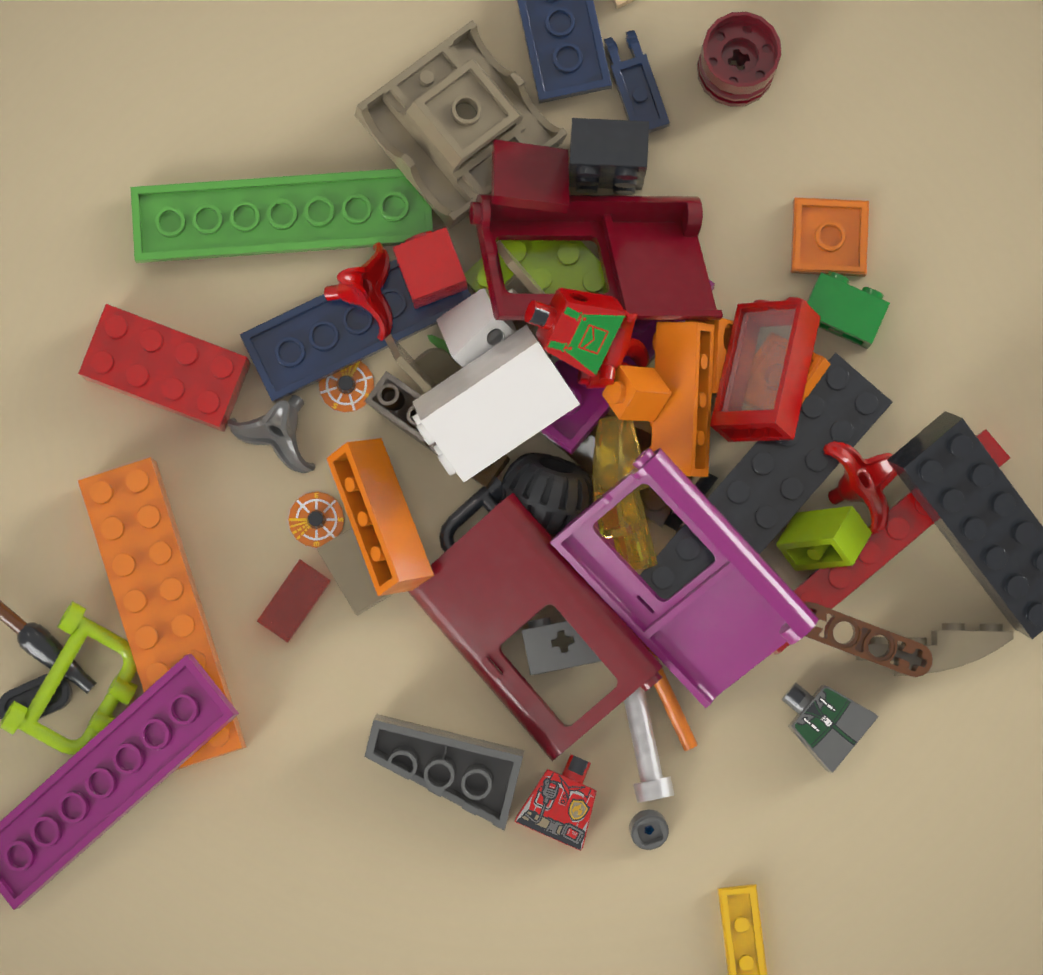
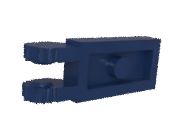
M635 31L625 32L626 43L633 58L622 62L617 44L613 38L604 39L605 49L611 63L610 70L627 119L631 121H649V133L669 127L670 122L647 55L643 54Z

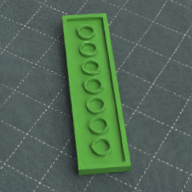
M400 169L130 187L134 258L136 263L373 247L377 242L382 243L383 246H394L404 243L405 240L419 233L433 231L432 208Z

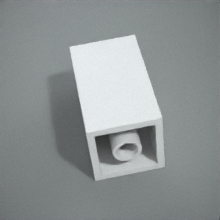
M525 325L414 400L413 405L417 414L412 416L427 444L431 445L436 442L437 445L433 448L448 474L452 476L457 473L464 483L580 405V403L531 330Z

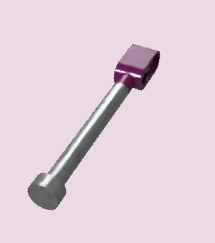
M613 507L595 522V528L626 560L615 507ZM639 687L624 700L641 781L633 784L637 803L674 796L671 776L663 778L646 693Z

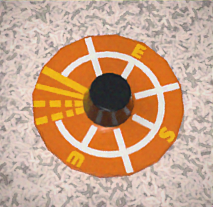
M361 361L319 381V391L324 402L332 409L340 412H353L366 405L365 399L374 388L373 375L368 366Z
M321 492L307 493L297 499L290 509L288 518L290 531L296 540L305 546L315 548L339 536L343 530L345 520L343 509L338 501L330 495Z

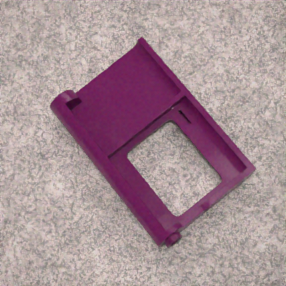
M647 448L633 461L632 464L635 466L633 470L567 524L550 543L691 694L707 708L718 695L783 644L788 642L789 645H793L806 636L817 624L818 617L661 448L654 452ZM641 484H648L715 556V561L668 599L659 597L595 528L597 520Z

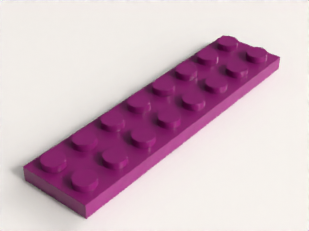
M192 654L185 655L0 821V893L13 910L21 908L239 714Z

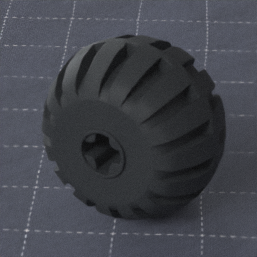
M527 453L518 457L509 466L502 480V501L514 493L522 505L533 514V517L549 534H558L594 501V488L589 474L575 463L550 454Z

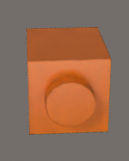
M620 365L615 371L614 384L606 386L602 396L619 420L654 422L672 392L655 368Z

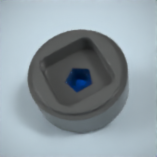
M650 809L640 811L634 815L629 824L632 840L641 849H656L663 845L668 838V825L664 816L658 811Z

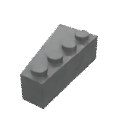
M377 714L373 719L364 757L407 780L410 779L437 796H442L461 806L462 809L493 823L492 825L505 831L524 750Z

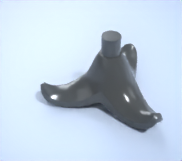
M292 395L288 402L281 400L267 414L251 421L239 423L235 418L228 420L231 432L239 440L253 445H271L278 458L293 471L308 473L315 469L314 463H308L303 459L296 441L298 412L304 405L301 397Z

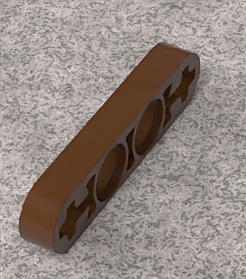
M803 601L809 609H813L812 612L818 619L826 621L827 614L832 616L825 625L823 638L819 636L823 628L814 626L805 637L908 676H923L930 670L933 658L932 653L925 645L817 603ZM846 621L852 626L853 636L848 642L839 643L833 636V629L839 622ZM876 635H882L888 641V650L879 657L873 656L868 648L869 641ZM898 641L902 642L898 650L913 654L918 649L917 656L922 658L920 666L913 665L910 670V663L898 657H895L894 664L890 663L897 652Z

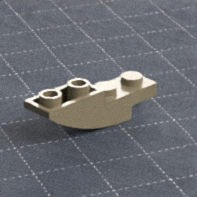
M942 623V630L931 631V645H927V638L908 639L928 647L932 653L933 662L927 673H934L966 665L995 652L1014 639V631H1003V624H980V631H965V623ZM885 637L871 638L868 645L870 653L875 657L884 655L888 650L887 639ZM900 645L897 646V652L891 661H894L895 657L904 659L910 663V670L913 665H921L922 658L917 656L918 649L913 654L898 650ZM856 656V660H866ZM894 671V676H908Z

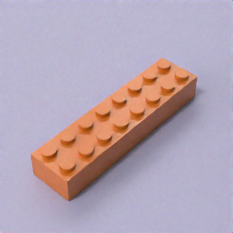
M149 457L78 480L143 691L145 692L185 655L192 654L233 705L157 462ZM237 716L176 770L246 748Z

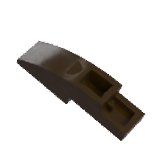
M386 371L364 402L438 456L433 448L437 445L436 442L428 445L412 416L417 414L413 401L422 395ZM505 454L471 478L486 489H489L511 459Z

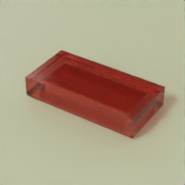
M299 559L257 622L289 643L327 589L331 580Z

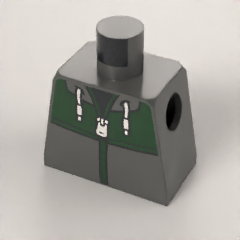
M795 682L781 699L798 713L788 727L821 766L830 773L836 770L878 718L872 711L826 685H821L812 696Z

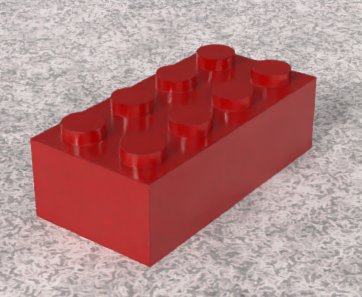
M105 304L78 374L85 380L225 432L251 362L244 355Z

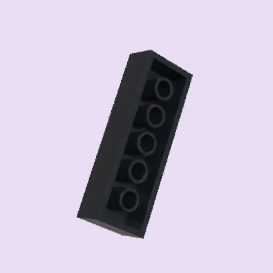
M944 411L887 461L1012 627L1033 640L1043 631V526L964 419Z

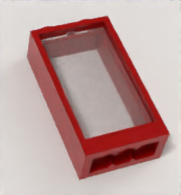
M789 297L782 301L758 299L753 303L737 304L710 426L728 442L794 440L821 317L804 299L798 297Z

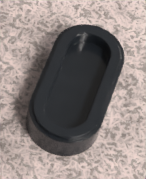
M47 674L4 693L0 698V719H3L13 701L28 708ZM63 677L40 719L63 709L70 702L72 687L66 678Z

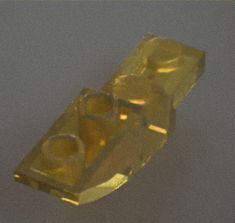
M616 415L599 419L593 454L594 501L635 468L632 463L641 452L633 421L619 420ZM648 484L639 485L597 520L600 534L604 538L613 537L616 551L634 570L648 569L658 565L639 490L650 487Z

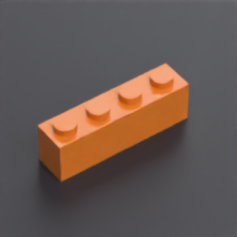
M656 322V332L652 340L655 351V370L672 394L656 420L650 422L652 428L650 449L654 452L661 448L686 476L708 477L715 325L700 322Z
M382 438L346 442L326 459L377 595L383 596L412 591L433 577L434 574Z

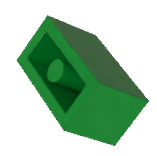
M829 271L828 275L821 272L807 300L808 305L821 316L818 328L868 349L874 341L890 303L882 300L884 295L877 290L869 287H863L860 290L849 285L850 280L841 274Z

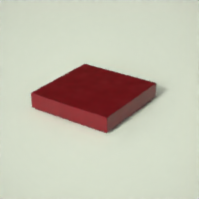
M494 139L492 146V204L567 214L569 208L568 149Z

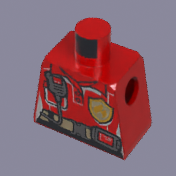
M570 754L562 775L547 769L518 812L514 822L581 851L584 846L597 790L583 784L591 763Z

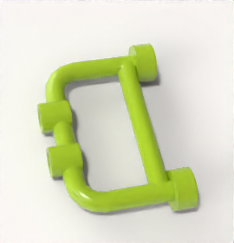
M74 601L70 603L57 628L70 634V637L31 704L27 708L13 701L0 723V728L12 735L19 729L59 752L69 755L76 754L116 718L112 714L119 702L127 705L138 685L131 682L137 669L128 641L83 616L86 608ZM87 636L118 652L123 658V666L109 686L102 703L92 715L83 735L78 739L71 740L38 723V720Z

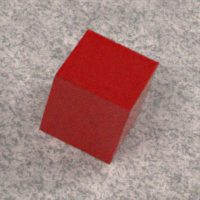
M446 227L434 232L426 231L408 238L404 243L393 247L396 261L415 309L467 290V280Z

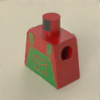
M559 288L556 290L549 305L532 300L525 312V322L538 326L536 337L545 351L595 378L626 312L615 297Z

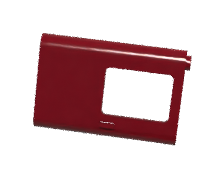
M479 194L476 202L470 203L469 220L471 225H476L495 320H525L527 306L532 300L549 305L554 294H514L506 290L496 244L500 240L594 242L597 245L607 293L602 295L617 298L623 309L628 313L636 312L638 314L636 320H721L723 317L722 310H717L698 239L703 220L702 202L698 196L569 195L567 214L492 204V194Z
M512 493L430 565L434 574L433 577L414 590L407 592L553 761L639 687L646 692L663 678L658 672L663 665L632 629L550 543L553 537L533 517V514L522 505L516 495ZM546 605H553L557 608L617 679V686L572 725L562 723L501 650L502 644Z

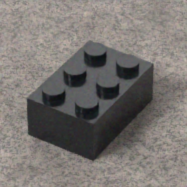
M572 118L569 187H576V192L587 194L597 193L598 188L613 189V193L618 195H633L635 190H642L648 162L649 121Z

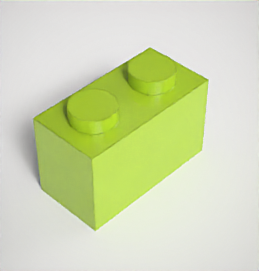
M853 506L797 512L790 520L776 546L795 571L852 566L872 532Z

